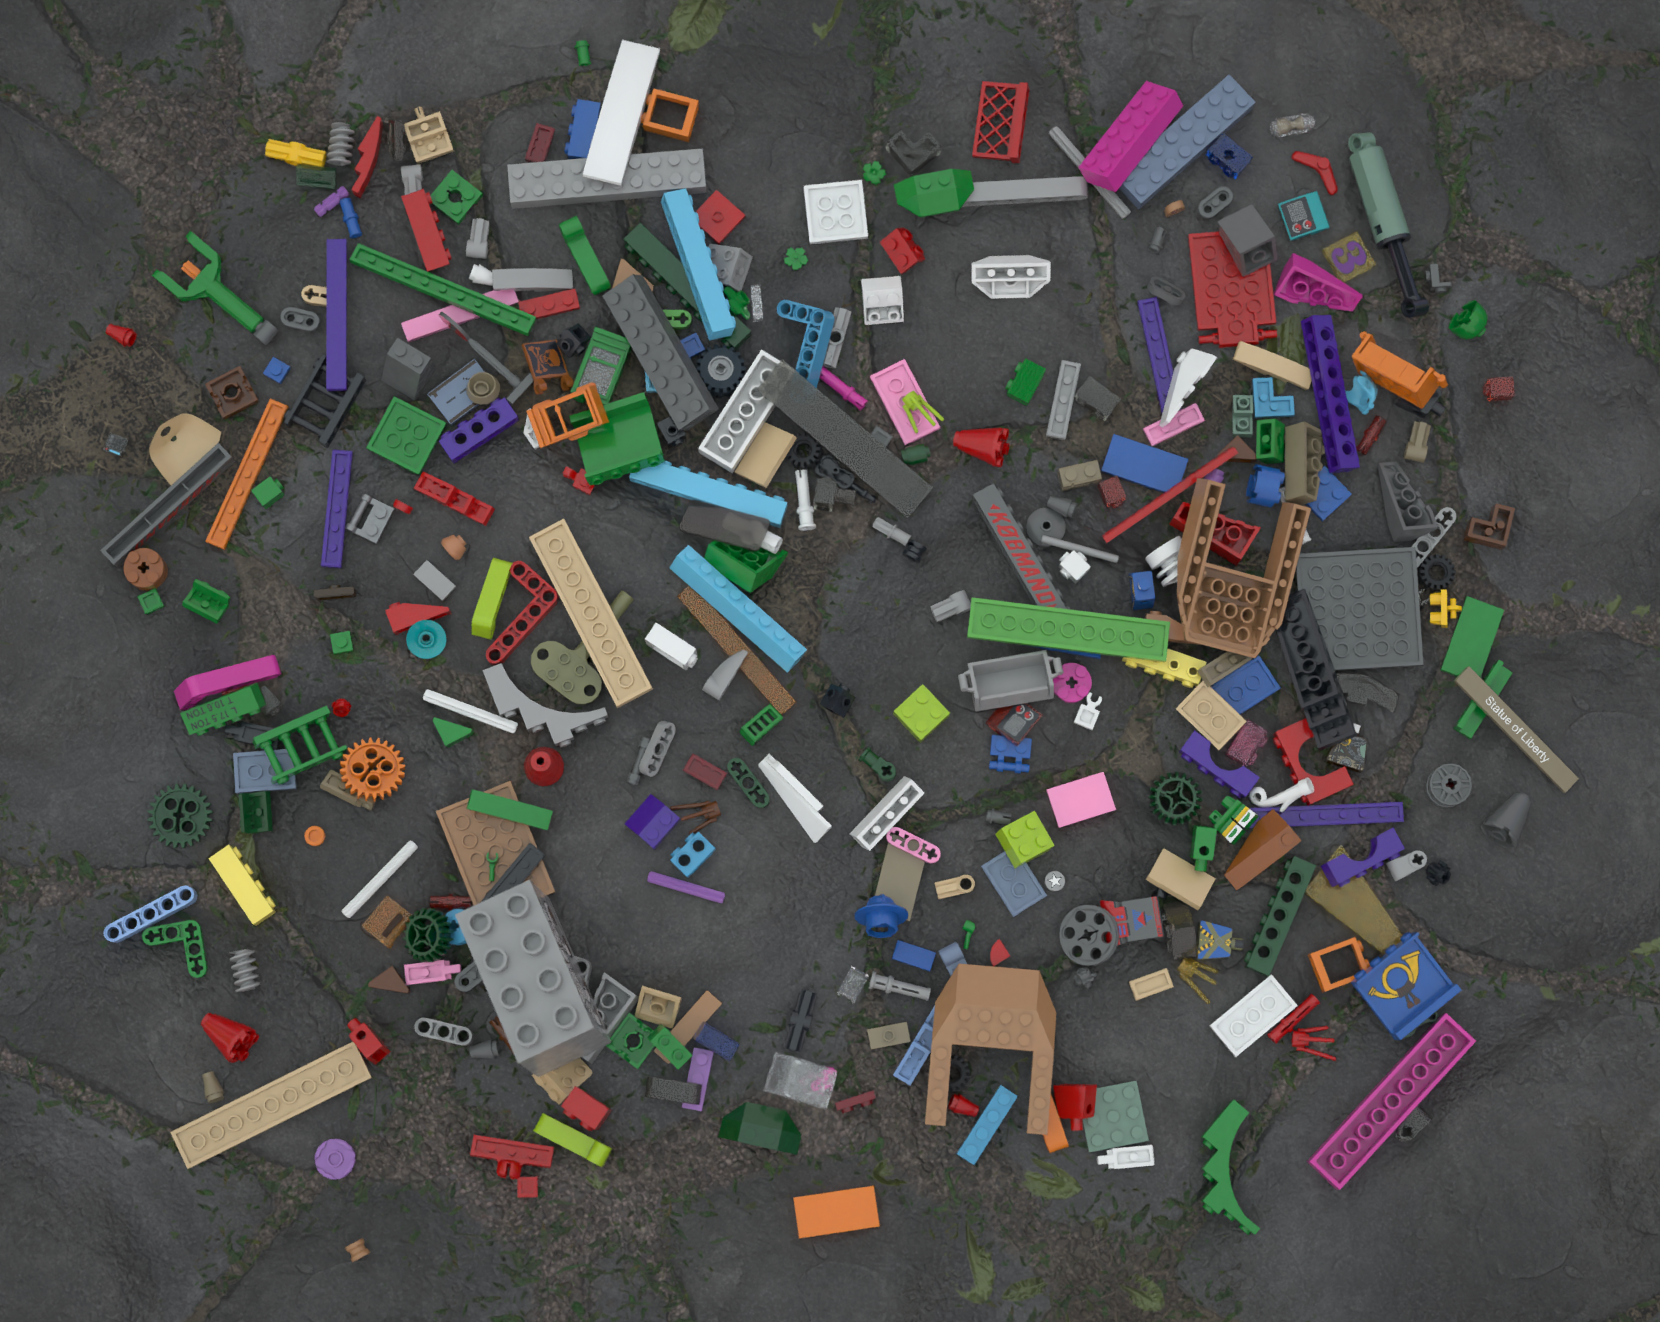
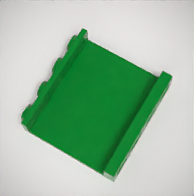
M645 392L603 405L609 423L588 430V435L577 439L586 471L584 475L589 485H599L606 480L618 479L622 475L637 473L641 469L656 467L660 463L665 462L651 407ZM590 409L569 416L574 429L594 422Z

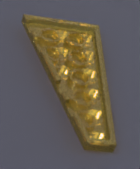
M1340 844L1327 862L1342 854L1348 858L1350 857ZM1321 869L1305 891L1308 896L1384 955L1386 954L1385 950L1393 944L1396 946L1401 942L1400 938L1403 935L1363 876L1356 878L1354 875L1349 878L1350 883L1342 887L1338 884L1332 887Z

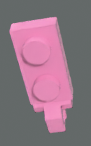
M445 960L404 965L406 985L446 981L447 979H452L451 974L462 971L460 964L450 965V961Z

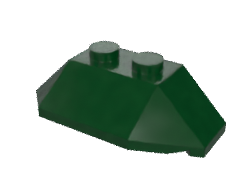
M745 1102L722 1118L718 1137L797 1155L802 1135L786 1110Z

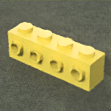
M1168 648L1166 662L1122 658V661L1126 662L1125 665L1128 667L1137 668L1138 666L1144 668V672L1148 674H1161L1164 679L1172 682L1174 680L1181 681L1182 685L1188 688L1199 685L1201 676L1197 670L1206 665L1205 661Z

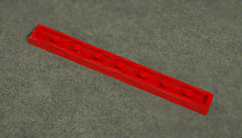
M1235 447L1228 448L1104 533L1102 538L1108 543L1194 484L1197 478H1203L1238 454V451Z

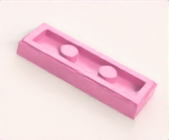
M1195 403L1178 411L1163 428L1160 426V421L1143 428V431L1151 447L1205 420Z

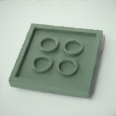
M1137 1081L1097 1088L1094 1116L1083 1119L1089 1152L1149 1141Z

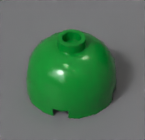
M1472 300L1461 307L1464 311L1460 315L1456 313L1448 326L1454 335L1465 340L1482 336L1486 331L1485 327L1488 321V316L1483 306L1476 300Z

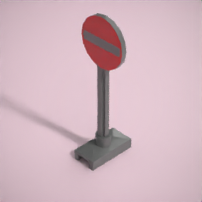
M440 312L438 315L442 321L458 336L467 341L472 349L509 381L508 383L514 389L506 400L512 406L534 382L531 372L523 379L519 378L516 374H512L483 346L471 339L453 319Z

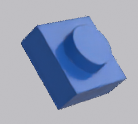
M697 333L680 340L690 359L705 352V348Z
M273 357L263 374L282 384L291 367Z

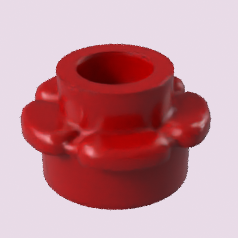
M337 699L336 702L332 703L333 713L339 717L347 716L351 710L350 702L345 699Z

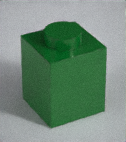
M268 477L251 490L265 509L285 496L281 491L284 487L278 479L273 481L271 477Z

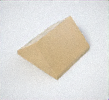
M642 986L635 1017L673 1029L682 998Z

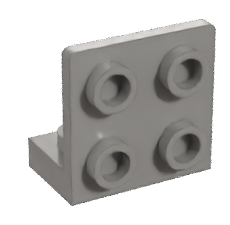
M709 244L711 261L717 267L718 280L734 291L742 290L753 257L741 248Z

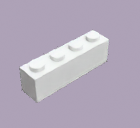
M904 776L853 829L850 835L863 848L870 851L919 800L924 792L912 779Z

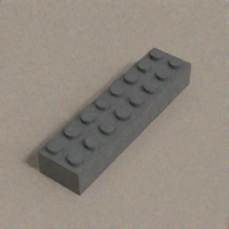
M632 274L604 294V300L678 430H689L719 410L643 275Z

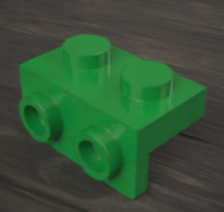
M195 579L193 588L184 599L182 606L218 624L229 608L230 596L222 590L211 587L207 582Z

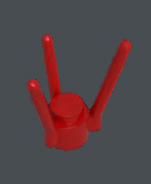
M1328 1026L1306 1029L1298 1028L1297 1031L1292 1032V1047H1296V1051H1305L1326 1059L1336 1060L1334 1056L1304 1047L1309 1045V1041L1333 1043L1335 1041L1333 1038L1309 1037V1034H1305L1327 1030Z

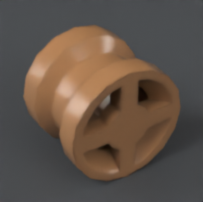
M363 1238L345 1247L346 1251L351 1254L352 1262L371 1253L365 1247Z

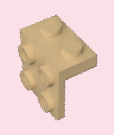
M578 1058L540 1077L534 1074L532 1076L535 1078L536 1083L547 1091L549 1097L560 1105L575 1086L579 1087L592 1075V1070L581 1058Z

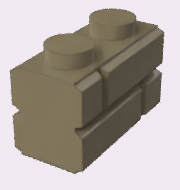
M1097 460L1059 468L1057 472L1062 491L1088 486L1090 483L1092 485L1097 484L1102 480Z

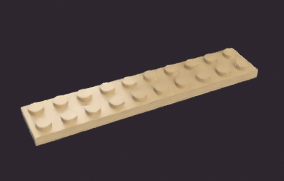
M565 519L530 536L529 538L617 708L653 690Z
M351 1042L170 1133L187 1169H190L371 1079L372 1076L358 1047L354 1042Z

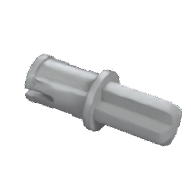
M879 517L873 523V528L887 535L888 539L891 537L904 546L907 545L911 538V535L897 528L896 524L893 526Z

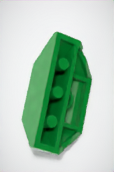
M948 169L912 176L894 184L897 205L904 207L921 218L959 211L973 193L974 185L971 171Z

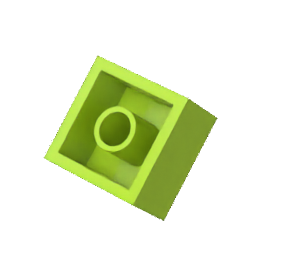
M922 684L894 710L893 715L921 743L949 717L950 712Z
M1035 811L1001 828L995 834L1015 869L1048 852L1055 846Z

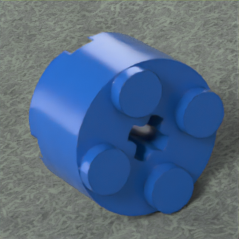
M1255 464L1253 470L1256 471L1254 475L1250 474L1246 489V496L1250 497V499L1246 501L1247 503L1271 508L1274 503L1278 504L1280 501L1281 492L1278 491L1280 484L1284 481L1285 474L1280 469Z

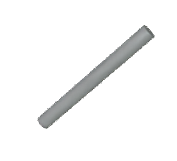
M1042 535L1041 543L1070 551L1074 550L1075 552H1081L1082 554L1117 563L1119 558L1115 554Z

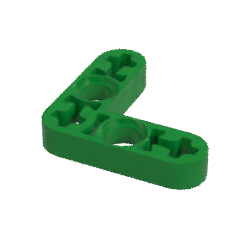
M187 920L149 927L144 930L142 939L145 944L150 946L184 940L189 974L195 978H202L207 974L208 965L202 928L198 922ZM190 924L197 927V930L194 931V937H199V940L188 942V938L192 939L191 933L187 932ZM171 927L177 929V936L173 939L168 938L166 934L167 930ZM160 929H162L164 941H161L162 937L154 938V942L147 939L151 931L154 934H161ZM194 943L200 946V952L196 955L190 953V946ZM202 956V960H198V964L203 967V970L198 975L197 972L193 971V968H196V961L191 962V958Z

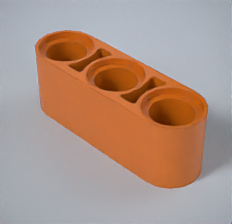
M1051 1095L1048 1133L1043 1135L1049 1153L1069 1147Z

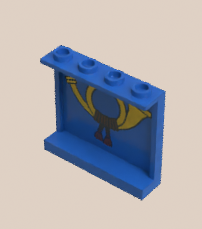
M1418 932L1405 933L1400 938L1401 942L1396 946L1395 944L1389 946L1385 950V955L1381 958L1376 957L1369 963L1370 967L1366 970L1358 971L1354 975L1355 979L1351 981L1352 985L1394 1040L1403 1039L1461 991L1458 984L1451 982L1417 937L1419 936Z

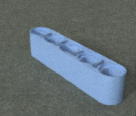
M181 886L109 924L104 929V937L110 942L119 943L192 905L197 900V892L189 886ZM190 890L191 898L184 901L182 898L183 892ZM167 900L173 901V907L170 910H166L164 907ZM153 909L155 916L153 919L148 920L146 913L148 910ZM135 918L137 926L134 929H130L128 923L131 919ZM117 928L119 935L117 938L112 939L110 932L112 929Z

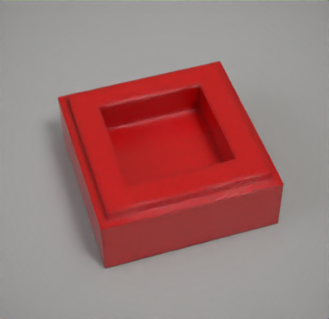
M519 1177L517 1179V1198L538 1197V1177Z

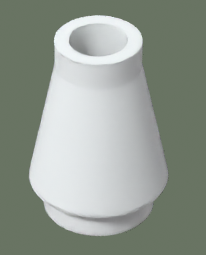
M474 264L469 279L473 280V283L493 286L492 272L480 264L479 266Z

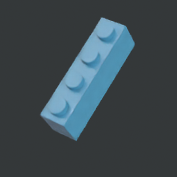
M1000 1085L956 1154L974 1165L1018 1096Z

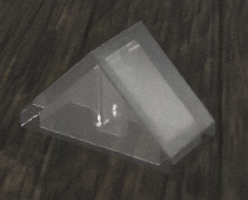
M852 966L837 994L855 1003L869 975Z

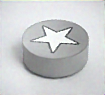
M1058 871L1048 873L1044 881L1045 886L1053 892L1061 890L1065 884L1063 874Z

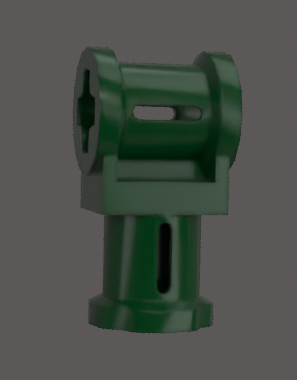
M868 747L858 759L859 762L863 761L884 782L892 781L896 776L895 766L873 753L871 747ZM884 768L887 770L888 768H891V775L887 774L883 776L884 773L882 769Z

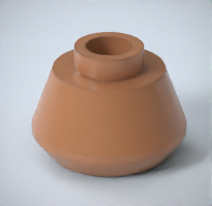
M451 535L442 539L441 545L455 560H460L466 551L464 546L467 543L460 535L457 537Z

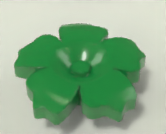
M874 161L873 164H865L863 167L865 171L863 179L866 182L871 180V183L877 185L881 182L880 179H883L886 175V170L881 169L882 165L879 161Z
M792 247L787 249V257L784 258L785 264L789 267L792 266L793 270L802 268V265H806L808 262L806 255H804L805 250L802 247L796 248V250Z

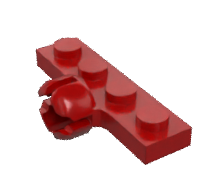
M474 1135L470 1156L496 1160L498 1162L496 1170L498 1176L506 1178L508 1168H510V1179H518L523 1165L551 1168L554 1147Z

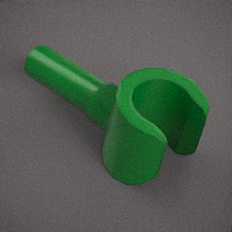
M488 852L486 858L490 868L489 881H494L495 864L499 862V856L496 852V859L490 860V853Z
M966 920L962 928L967 931L963 949H968L970 938L975 929V924Z

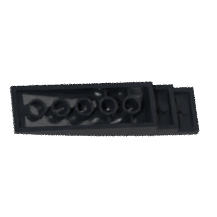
M1299 590L1289 595L1282 625L1276 631L1301 709L1304 710L1317 748L1321 751L1354 738L1357 734L1306 590Z

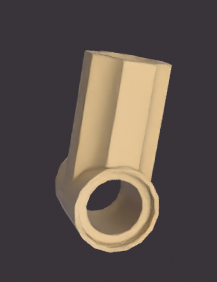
M962 875L935 882L938 899L972 892L975 887L974 879L969 875ZM967 878L971 880L972 885L970 889L964 890L961 888L960 882L962 879Z

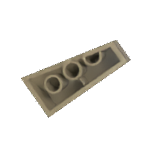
M1304 421L1285 427L1284 438L1285 501L1298 505L1317 500L1320 483L1318 472L1322 470L1323 466L1320 460L1321 455L1325 454L1321 430Z

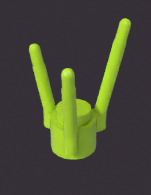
M915 391L908 393L902 399L905 404L902 407L906 411L915 433H918V429L910 410L914 412L919 409L932 426L936 425L922 405L938 419L944 421V418L921 395H917Z

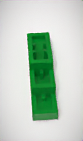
M471 789L466 808L543 830H548L553 812L548 809Z

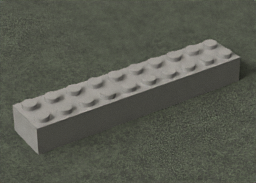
M703 149L631 154L621 185L583 177L587 158L507 165L512 209L662 197L666 192L685 188L688 194L707 193Z

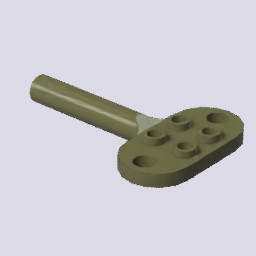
M623 590L610 604L617 621L634 601ZM556 641L540 643L534 649L531 655L533 671L539 678L569 701L577 705H586L595 701L602 691L600 675L588 664L590 654L583 641L574 650H570ZM540 650L548 651V658L540 660L537 657ZM587 686L595 687L596 692L593 696L585 695L584 690Z

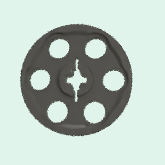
M1078 906L1072 909L1062 921L1059 933L1060 943L1063 951L1072 961L1081 965H1098L1108 960L1115 952L1119 941L1118 925L1114 917L1100 906ZM1080 911L1086 914L1084 922H1079L1077 919V914ZM1099 913H1102L1105 917V921L1101 925L1096 922V916ZM1069 927H1072L1075 931V935L1071 939L1066 935ZM1088 932H1095V933H1093V935L1090 936L1091 939H1090V938H1084V937H1086V935L1088 934ZM1106 932L1112 934V941L1110 943L1104 941L1103 936ZM1076 946H1080L1083 950L1080 957L1074 955V948ZM1095 948L1101 951L1099 959H1095L1092 955Z

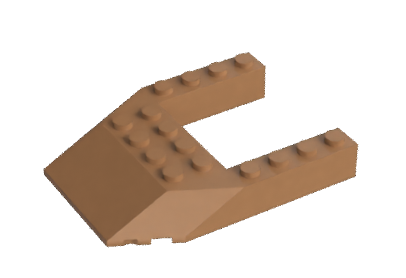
M1197 478L1178 553L1177 600L1184 640L1256 658L1262 646L1266 645L1270 640L1271 634L1282 625L1311 508L1294 503H1282L1264 578L1206 563L1226 484Z
M969 964L957 965L935 1002L925 1124L945 1126L952 1045L1033 1052L1026 1133L1047 1135L1056 1011L1039 970Z

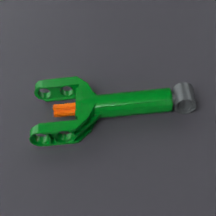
M189 231L185 236L189 243L212 263L207 264L202 271L189 260L183 264L181 270L193 279L187 291L162 271L156 269L152 276L181 301L209 297L267 346L279 330L269 321H264L260 314L221 283V257L193 232Z

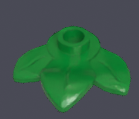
M725 287L724 293L729 299L730 311L735 315L741 313L748 320L750 318V313L747 309V304L750 303L748 296L742 290L737 292L730 287Z

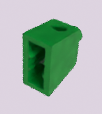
M1193 825L1191 858L1196 859L1195 871L1206 872L1207 861H1213L1217 829L1214 827ZM1202 846H1205V847H1206V852L1203 853V854H1200V853H1199L1200 848H1201Z

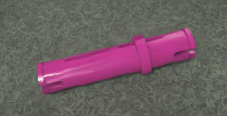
M822 366L819 378L842 395L843 400H848L861 411L866 406L865 404H867L868 400L859 395L854 387H849Z

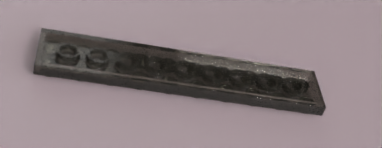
M783 359L758 387L757 391L906 518L912 514L933 489L932 486Z

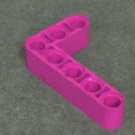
M270 655L191 676L174 690L179 709L186 710L196 706L206 696L270 680L280 676L282 673L276 656Z

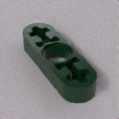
M731 759L727 765L730 775L756 808L766 807L769 803V795L742 759ZM734 762L736 764H741L740 770L743 773L745 772V770L748 772V774L743 775L740 778V780L736 778L739 777L740 774L736 770H731L733 768L732 764ZM745 778H752L754 780L752 788L747 789L743 786L742 783ZM757 786H759L760 788L759 790H757L758 794L760 796H766L764 798L765 803L763 804L761 802H755L757 800V797L754 793L752 794V796L749 795V793L753 792L757 788Z

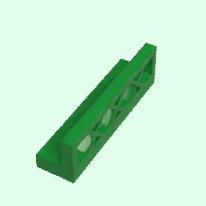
M1497 660L1483 680L1497 695H1499L1513 673L1502 666L1504 662L1501 660ZM1471 699L1453 729L1471 739L1486 713Z

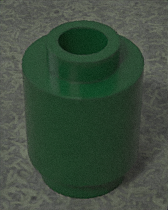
M924 443L906 446L905 449L901 450L904 465L909 464V466L928 462L927 458L931 457L928 445L924 446Z

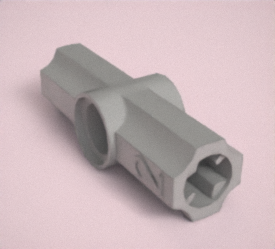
M835 307L833 314L835 319L831 335L838 334L841 339L839 342L829 340L823 362L824 367L836 369L852 313L847 309Z

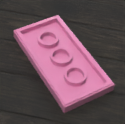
M905 359L870 376L905 446L940 429L934 414L922 405L936 425L932 426L919 409L914 412L910 410L918 429V433L914 432L907 413L902 407L905 405L902 399L912 391H915L917 395H921L925 401L926 399Z

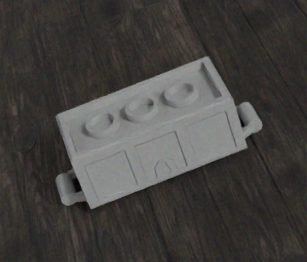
M1042 650L968 663V671L958 675L961 691L972 693L975 712L1053 699V679L1063 674V668L1060 658L1049 657L1047 651ZM1050 661H1053L1054 664V674L1051 673V668L1049 664ZM966 676H968L970 688H968Z

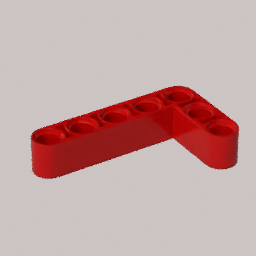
M516 561L511 565V575L535 598L487 649L486 659L493 666L500 663L503 664L557 605L559 600L555 589L522 561ZM523 567L525 572L523 575L517 576L515 575V569ZM532 580L540 582L539 586L535 589L529 587V583ZM547 593L554 594V599L550 602L544 600V596ZM535 607L541 609L540 615L536 617L530 614L531 610ZM520 622L527 623V629L524 631L517 630L518 624ZM506 637H513L514 643L506 646L504 645V640ZM495 651L500 652L501 656L498 660L493 661L490 659L491 653Z

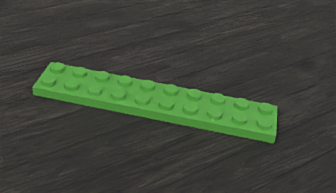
M972 597L967 638L1166 662L1170 622Z

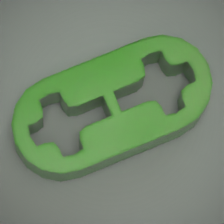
M663 310L667 319H672L669 322L673 329H687L690 327L692 318L688 311ZM681 315H685V318L688 320L685 321V324H681V321L674 319H680Z

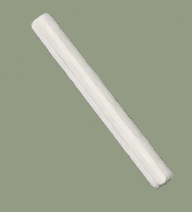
M429 689L424 693V701L510 733H515L518 723Z
M410 840L344 907L342 913L347 918H351L417 850L418 846Z

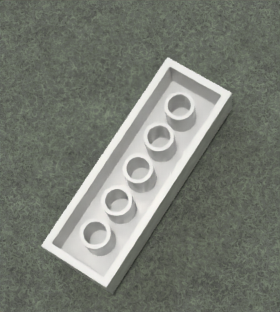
M761 350L699 446V453L733 473L792 381L795 370Z

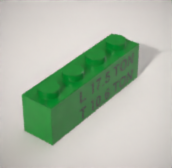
M256 682L191 707L180 714L189 735L197 733V736L209 732L208 728L212 726L215 729L225 726V721L232 720L233 723L241 720L246 713H249L250 716L261 712L260 708L266 705Z

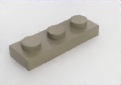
M1227 651L1197 670L1208 688L1253 658Z

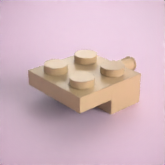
M419 107L421 114H419L418 108H415L414 111L418 119L405 123L403 126L416 163L419 164L454 152L441 113L437 112L425 116L422 107Z

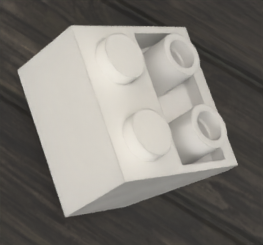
M900 276L861 279L865 325L904 322Z

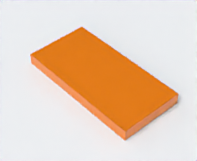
M874 1186L793 1198L799 1238L880 1226Z

